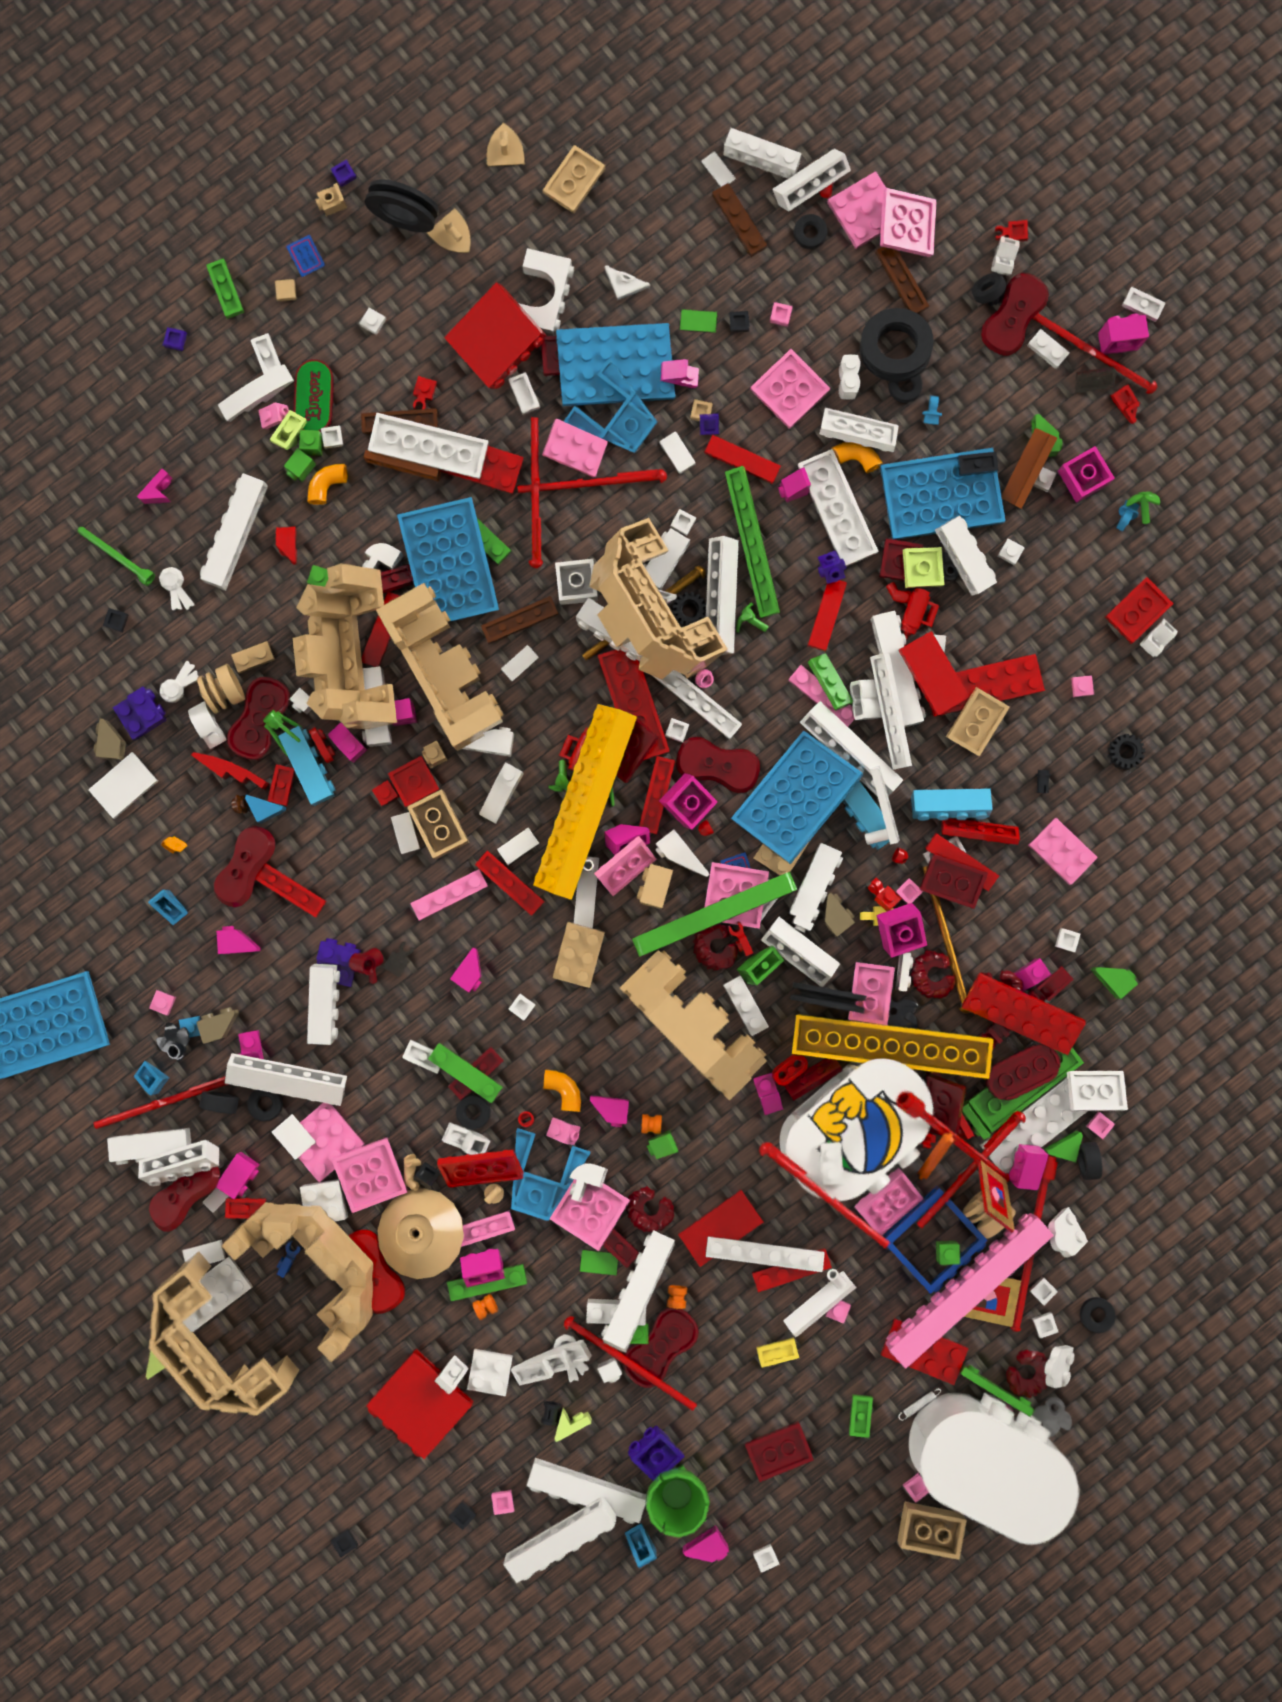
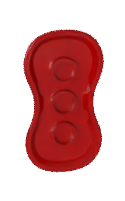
M363 1229L348 1235L351 1240L373 1262L372 1313H386L397 1307L404 1299V1283L387 1265L379 1249L378 1236L374 1232Z

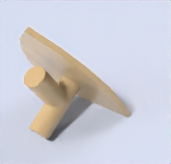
M503 123L496 129L487 147V166L525 164L523 147L519 137L510 127Z
M455 208L434 225L432 231L427 232L438 245L447 250L458 253H469L471 240L467 223Z

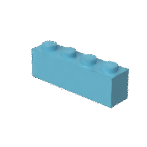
M300 726L290 730L301 740L300 742H297L286 732L279 735L278 737L310 804L316 806L335 797L333 793L335 787L332 781H328L325 776L327 774L323 763L319 764L317 760L319 754L315 746L311 747L308 741L311 739L306 729L303 730Z
M858 781L843 800V803L846 805L845 811L850 817L854 816L857 821L855 824L861 832L870 833L886 829L882 811L861 782ZM890 840L870 845L872 848L876 847L878 850L887 843H889Z
M990 789L913 790L911 796L912 817L921 821L930 818H937L938 820L976 818L982 820L990 817L992 812Z

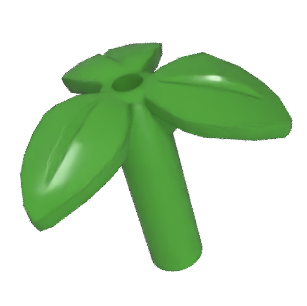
M1144 491L1129 498L1126 507L1139 501L1141 503L1142 523L1148 524L1150 523L1149 502L1160 505V498L1153 494V492Z
M753 603L748 604L741 611V615L736 623L737 633H739L740 626L744 621H747L763 632L767 631L769 626L755 618L754 612L750 609L754 605Z
M566 760L559 761V774L555 780V785L548 786L549 789L556 792H563V789L567 791L569 781L567 779Z

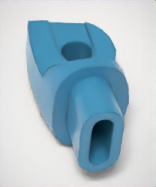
M930 395L928 411L922 412L924 424L938 425L939 417H942V413L937 412L938 396Z
M1126 500L1124 505L1120 506L1119 514L1121 518L1116 527L1117 529L1124 531L1130 520L1138 517V509L1140 507L1138 504L1134 503L1126 507L1128 501Z

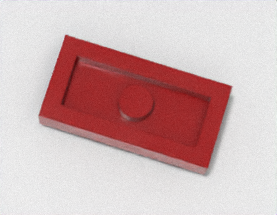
M276 764L268 802L284 806L288 805L295 776L294 768Z
M227 1197L225 1218L248 1219L266 1202V1198L232 1199Z

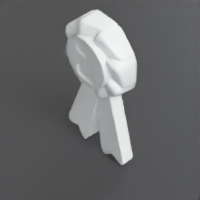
M174 567L164 569L159 579L161 586L170 591L172 610H182L181 601L187 610H189L190 606H195L194 602L181 587L184 581L181 571Z
M186 661L175 680L168 679L161 684L160 696L166 702H178L184 695V688L197 682V677H199L197 671L191 673L195 665Z
M563 1334L556 1339L554 1348L576 1342V1340L571 1335ZM584 1362L573 1364L571 1369L567 1370L570 1383L573 1380H579L576 1368L581 1375L584 1374V1371L589 1370Z

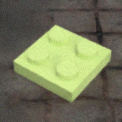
M942 547L908 548L903 550L905 588L944 586Z

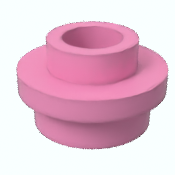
M708 669L699 671L695 678L696 685L701 688L710 687L714 681L712 672Z

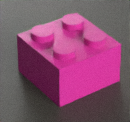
M1131 314L1124 318H1120V316L1109 318L1098 333L1101 352L1113 354L1139 350L1149 338L1146 315Z
M1096 446L1066 462L1058 470L1059 475L1076 503L1106 487L1115 479Z
M684 773L659 802L685 828L692 830L716 805L717 800L693 775Z
M913 903L876 915L883 948L891 958L927 946L921 912Z

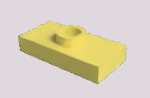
M794 1337L756 1347L761 1368L799 1358Z

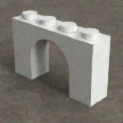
M527 248L523 263L524 274L548 280L554 286L555 294L549 303L541 307L519 305L547 336H554L555 331L560 328L561 320L558 319L560 313L563 314L565 302H563L564 295L568 296L570 285L567 283L569 278L573 277L574 267L569 258Z

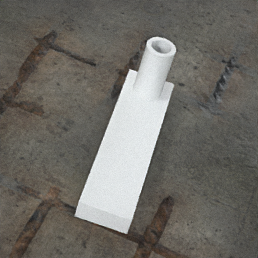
M880 766L872 767L870 770L886 829L866 833L867 845L890 840V844L898 843L900 839Z
M596 857L586 858L577 883L574 923L593 928L597 877L594 873L598 871L599 858Z
M836 1269L829 1270L827 1277L830 1282L783 1320L795 1337L799 1336L856 1288L844 1271L839 1273Z

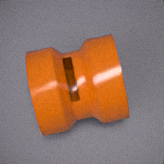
M642 1114L641 1133L653 1132L654 1134L661 1135L662 1115L651 1117L648 1114Z
M669 1285L668 1293L670 1296L667 1299V1307L676 1309L686 1308V1300L684 1298L687 1294V1287Z
M491 1294L486 1295L481 1301L476 1300L472 1302L474 1311L480 1320L486 1318L490 1313L498 1312L497 1304Z

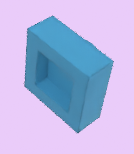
M200 1016L179 1020L180 1029L186 1027L189 1032V1038L200 1036L197 1026Z

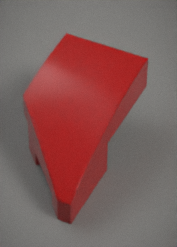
M1126 384L1111 394L1110 397L1131 424H1134L1137 420L1135 417L1140 402L1137 401L1131 388Z
M278 527L276 528V547L282 556H286L293 565H296V528Z

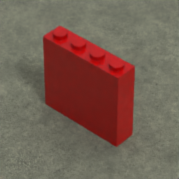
M496 282L444 338L486 386L495 390L505 383L504 379L508 375H512L517 371V366L522 361H526L531 356L530 352L534 348H538L543 344L544 338L547 335L503 285Z
M415 1349L366 1406L372 1416L379 1417L383 1421L382 1424L389 1431L393 1430L397 1434L400 1442L403 1444L407 1443L417 1457L425 1459L469 1410L474 1401L458 1386L450 1394L442 1389L435 1382L442 1371L418 1349Z

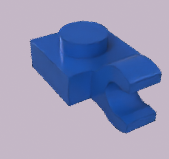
M291 1240L285 1247L287 1256L285 1258L282 1257L277 1265V1268H279L277 1275L283 1278L288 1274L296 1255L302 1248L299 1245L296 1250H292L291 1244L293 1241Z

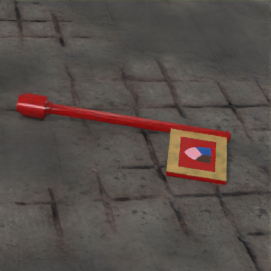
M902 1091L897 1096L896 1103L903 1112L913 1119L920 1117L942 1135L945 1133L948 1135L949 1133L953 1134V1144L978 1163L985 1213L1011 1233L1014 1232L1007 1185L1010 1180L1009 1174L1000 1170L925 1110L926 1105L924 1101L910 1091Z
M1052 1155L1048 1156L1033 1215L1037 1216L1040 1220L1042 1218L1048 1183H1050V1180H1055L1058 1165L1057 1157ZM1034 1254L1024 1262L1021 1280L1007 1277L964 1317L1009 1326L1015 1332L1021 1331L1020 1326Z

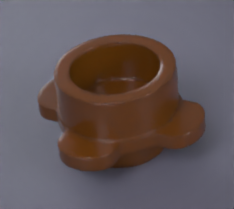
M235 795V798L231 801L233 811L239 814L242 812L247 814L248 803L245 796Z

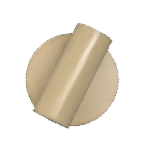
M490 1184L485 1189L484 1200L488 1204L500 1202L504 1196L503 1188L499 1184Z

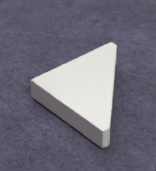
M608 265L605 266L617 300L650 288L648 282H643L622 271L619 272Z

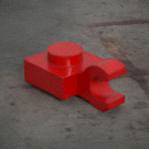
M875 878L868 886L869 891L876 895L874 900L886 911L892 910L902 899L889 886L884 889L882 882L878 878Z
M737 921L738 929L735 931L729 925L728 931L730 934L737 936L738 941L735 943L740 952L743 951L746 956L753 954L740 921Z
M927 1133L919 1144L922 1145V1148L931 1149L930 1143H935L936 1135Z

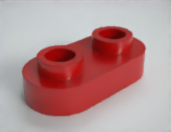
M316 727L309 730L326 763L332 762L334 760L333 756L336 754L331 745L327 746L325 743L326 735L321 728L318 730Z
M791 1055L774 1068L772 1072L773 1080L781 1086L789 1084L806 1071L808 1067L807 1059L803 1055ZM798 1060V1064L794 1066V1062ZM783 1071V1075L779 1077V1073Z

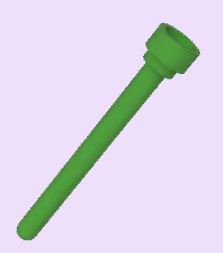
M84 527L78 528L79 534L138 575L137 578H139L142 584L148 586L155 578V574L152 571L141 569Z

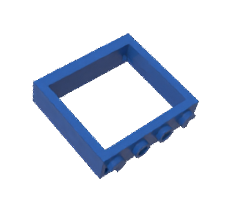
M935 1186L919 1204L883 1235L890 1242L888 1248L930 1294L933 1291H939L943 1286L942 1283L947 1278L951 1279L954 1277L957 1269L961 1265L965 1266L972 1259L971 1256L975 1252H980L988 1241L949 1199L945 1204L977 1237L960 1254V1264H949L937 1277L928 1283L893 1245V1242L944 1194L938 1186Z

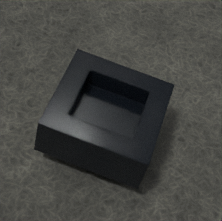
M748 311L729 312L730 333L749 332Z
M108 608L103 626L123 633L129 615Z
M425 1162L414 1176V1180L430 1190L441 1172Z
M462 1500L448 1517L460 1529L464 1530L477 1513Z
M349 1528L330 1540L340 1558L359 1545Z

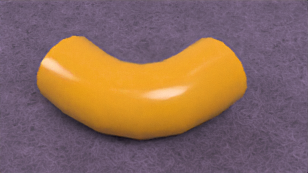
M843 442L832 447L839 464L849 460H856L861 463L866 473H871L883 465L880 457L872 447H865L853 442Z
M345 464L325 466L315 473L308 488L309 504H326L328 488L333 484L347 483V468Z
M545 1070L543 1089L555 1090L560 1093L562 1097L561 1110L580 1112L581 1096L576 1082L565 1073Z

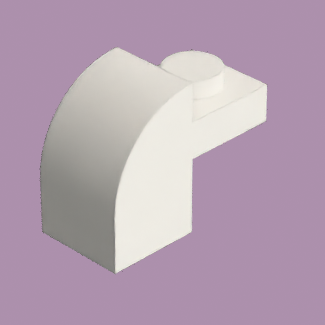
M1001 236L991 271L1008 276L1012 274L1014 260L1019 249V241Z
M385 543L374 544L366 550L365 554L370 560H366L362 567L378 569L380 565H383L391 570L397 567L403 554L391 545Z
M1163 619L1139 645L1152 657H1157L1163 648L1176 636L1178 631Z
M205 701L188 710L193 726L210 749L227 740L216 722L215 715Z
M450 1122L442 1138L443 1142L461 1148L470 1155L485 1153L490 1143V1140L485 1136Z
M594 1164L578 1166L570 1175V1178L577 1180L576 1184H572L570 1190L571 1199L581 1202L587 1184L602 1188L608 1169Z

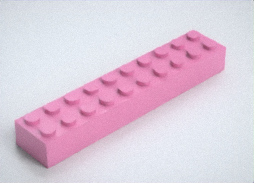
M1032 1213L1022 1215L1018 1219L1019 1223L1014 1227V1232L1011 1233L1009 1230H1006L1003 1233L1004 1237L999 1241H993L989 1245L990 1249L985 1254L983 1252L974 1259L975 1263L970 1267H964L956 1280L951 1279L945 1285L946 1289L941 1293H935L927 1306L922 1305L916 1311L917 1315L912 1319H906L901 1324L902 1328L897 1333L893 1331L886 1338L888 1341L885 1344L905 1369L1054 1236L1037 1216Z

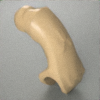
M415 1154L407 1155L404 1158V1181L406 1187H409L412 1191L418 1190L420 1186L414 1180L416 1167L421 1165V1161L416 1159Z

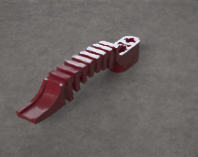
M1060 966L1048 978L1037 984L1034 989H1031L1028 995L1042 1001L1046 999L1050 1001L1074 979ZM994 1023L991 1027L987 1028L985 1033L982 1032L979 1036L993 1038V1050L998 1043L1003 1042L1002 1038L1004 1036L1010 1035L1009 1032L1011 1030Z

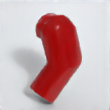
M894 582L886 586L895 602H909L911 591L898 590Z

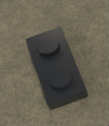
M996 451L959 455L957 457L959 476L994 473L999 470Z

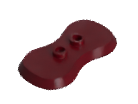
M1020 273L1008 282L1000 308L985 321L981 331L982 341L991 351L999 355L1009 356L1021 348L1029 322L1044 309L1048 302V288L1039 278L1028 273Z
M259 677L248 686L244 711L240 718L231 726L227 734V744L235 754L246 759L255 760L263 757L268 752L271 746L272 735L264 727L266 723L263 720L272 710L283 714L289 706L290 692L283 683L270 677Z
M702 737L686 739L680 746L676 759L677 770L682 776L685 773L693 775L697 781H715L735 793L750 791L755 786L760 773L759 759L751 751L746 749H722Z
M250 826L238 836L231 861L219 873L214 882V893L223 904L230 907H240L249 900L258 871L272 857L275 850V839L269 831L259 826Z
M218 1166L211 1168L209 1171L194 1173L192 1176L177 1178L173 1184L157 1193L149 1205V1213L156 1227L161 1231L170 1232L180 1226L190 1207L216 1187L220 1178Z
M666 1308L657 1316L654 1326L648 1334V1344L632 1345L626 1351L625 1356L663 1380L674 1358L689 1350L696 1343L699 1334L698 1326L695 1320L683 1309ZM623 1364L624 1371L634 1383L643 1388L655 1387L654 1384Z

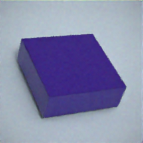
M347 160L331 168V172L340 187L357 178Z
M167 327L163 346L183 351L187 336L186 331Z
M701 414L700 435L719 434V414Z

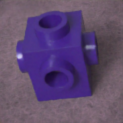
M836 551L818 557L820 567H817L821 578H825L827 584L845 578L844 570L847 569L843 558H839Z

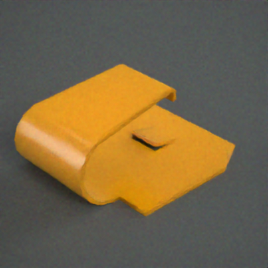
M175 836L173 838L168 837L161 843L162 847L171 853L181 852L188 846Z

